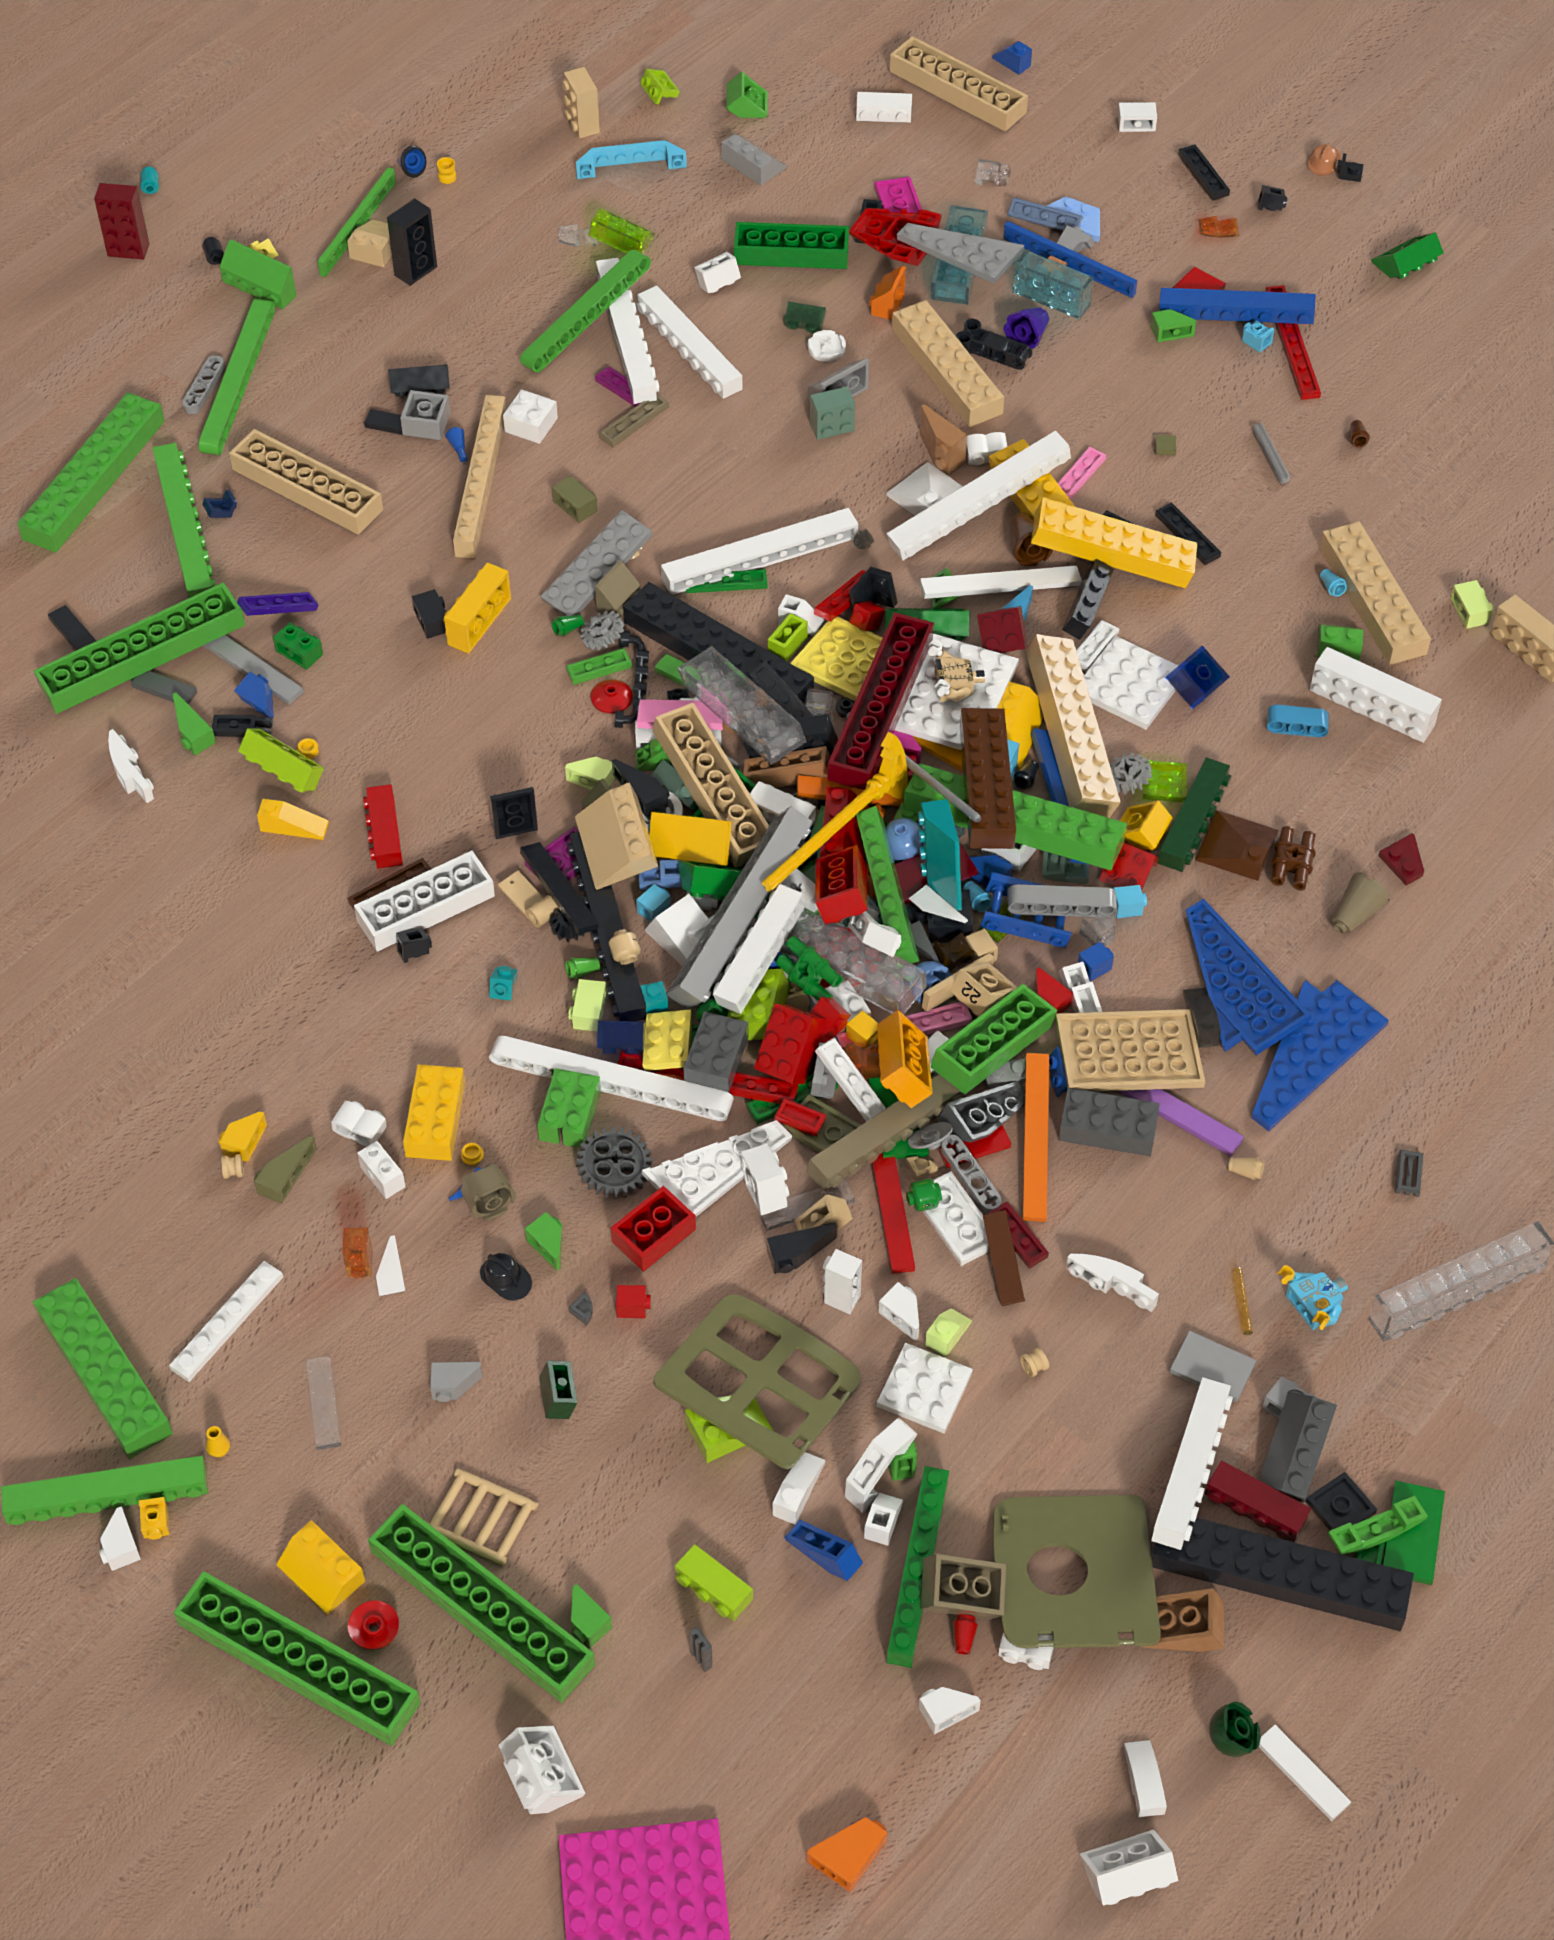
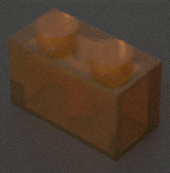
M368 1227L344 1228L342 1254L347 1277L363 1278L364 1276L372 1275L373 1249Z

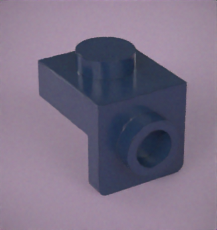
M225 490L223 498H204L202 505L210 518H231L234 509L237 507V500L230 490Z

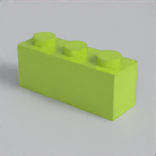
M695 1544L675 1565V1576L678 1583L685 1588L690 1587L694 1590L696 1596L701 1601L712 1604L716 1612L724 1618L729 1617L732 1621H735L753 1600V1588Z

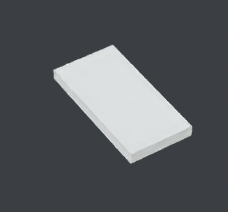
M952 1171L934 1179V1183L938 1182L940 1186L942 1201H939L937 1208L922 1212L960 1266H963L990 1251L983 1215Z

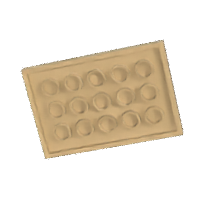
M1190 1009L1061 1013L1055 1016L1067 1089L1074 1088L1095 1092L1204 1088L1205 1077Z

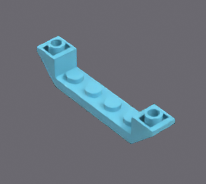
M665 140L591 148L576 162L577 179L595 177V167L667 160L668 169L686 168V150Z

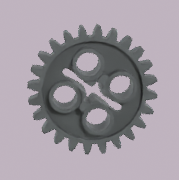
M614 1126L611 1127L610 1132H607L603 1127L600 1135L593 1131V1139L587 1136L585 1143L580 1144L581 1151L577 1152L578 1159L576 1161V1167H579L578 1175H583L582 1183L589 1182L588 1190L596 1187V1195L604 1191L605 1198L610 1193H613L615 1199H617L618 1193H622L624 1197H627L628 1190L635 1194L636 1187L642 1189L643 1181H648L642 1175V1170L649 1167L652 1168L650 1166L652 1165V1158H650L651 1150L646 1149V1142L639 1143L640 1135L632 1137V1130L624 1134L623 1127L620 1128L619 1132H615ZM603 1150L607 1153L599 1154L597 1151ZM621 1150H628L630 1153L624 1154ZM626 1170L631 1172V1174L626 1175L622 1171ZM600 1171H605V1172H607L608 1174H607V1175H601V1174H599L598 1172H600Z

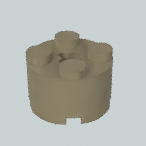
M489 1164L474 1173L466 1174L462 1179L461 1194L473 1216L477 1219L478 1217H483L484 1220L495 1219L508 1210L507 1206L510 1202L514 1203L515 1191L503 1171L497 1168L495 1164Z

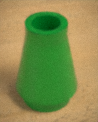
M580 614L558 616L555 620H552L553 632L556 636L561 635L562 637L584 625L583 617Z

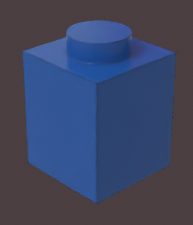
M1101 942L1080 952L1078 955V963L1084 962L1090 982L1112 970L1113 953Z

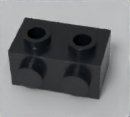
M435 589L412 596L413 610L426 638L445 634L446 629L443 619L447 611L444 609L443 597H439Z

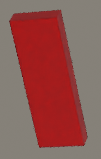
M1003 1125L988 1137L973 1142L963 1141L974 1159L1009 1149L1012 1144ZM948 1143L947 1148H952L955 1151L956 1144L951 1145ZM941 1146L938 1147V1151L946 1168H950V1164L941 1152ZM961 1160V1161L958 1162V1165H959V1164H962V1163H965V1162H968V1161H967V1160Z

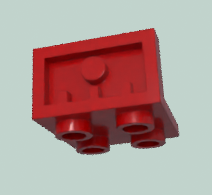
M1124 843L1112 870L1103 868L1099 879L1115 887L1140 885L1142 891L1152 866H1157L1159 858L1156 855Z

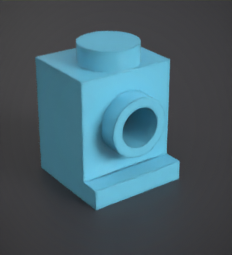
M1257 320L1254 323L1248 322L1243 328L1242 341L1260 353L1272 344L1275 329L1272 327L1269 329Z

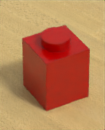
M870 601L857 603L854 606L849 623L863 631L879 629L885 609Z
M617 1285V1318H646V1309H651V1295H647L646 1286Z

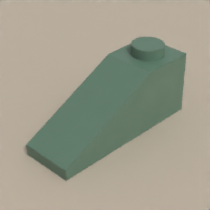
M663 759L650 776L656 778L661 785H665L668 791L675 794L679 800L696 812L699 807L676 769Z

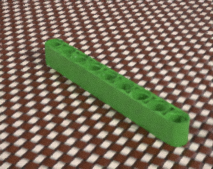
M636 250L629 251L521 354L520 363L536 373L541 372L649 269L651 259Z

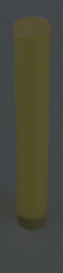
M1237 1267L1233 1269V1276L1243 1334L1251 1335L1253 1330L1242 1268Z

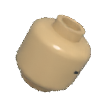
M625 929L616 931L608 942L614 961L620 962L622 965L635 962L638 959L637 956L641 953L635 933L627 932Z

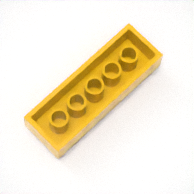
M1022 439L990 455V469L995 468L1028 448L1027 442ZM1050 473L1042 475L1031 484L1010 495V498L1021 513L1028 514L1033 520L1043 497L1074 506Z

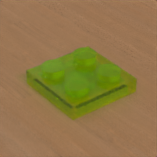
M1148 760L1152 768V778L1148 779V785L1143 784L1142 799L1184 802L1187 793V763Z

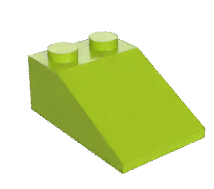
M732 1395L719 1397L718 1399L726 1402ZM754 1398L743 1411V1414L773 1431ZM685 1409V1424L706 1463L746 1446L690 1409Z

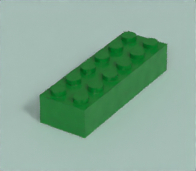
M736 222L734 257L736 258L737 265L847 269L849 226Z

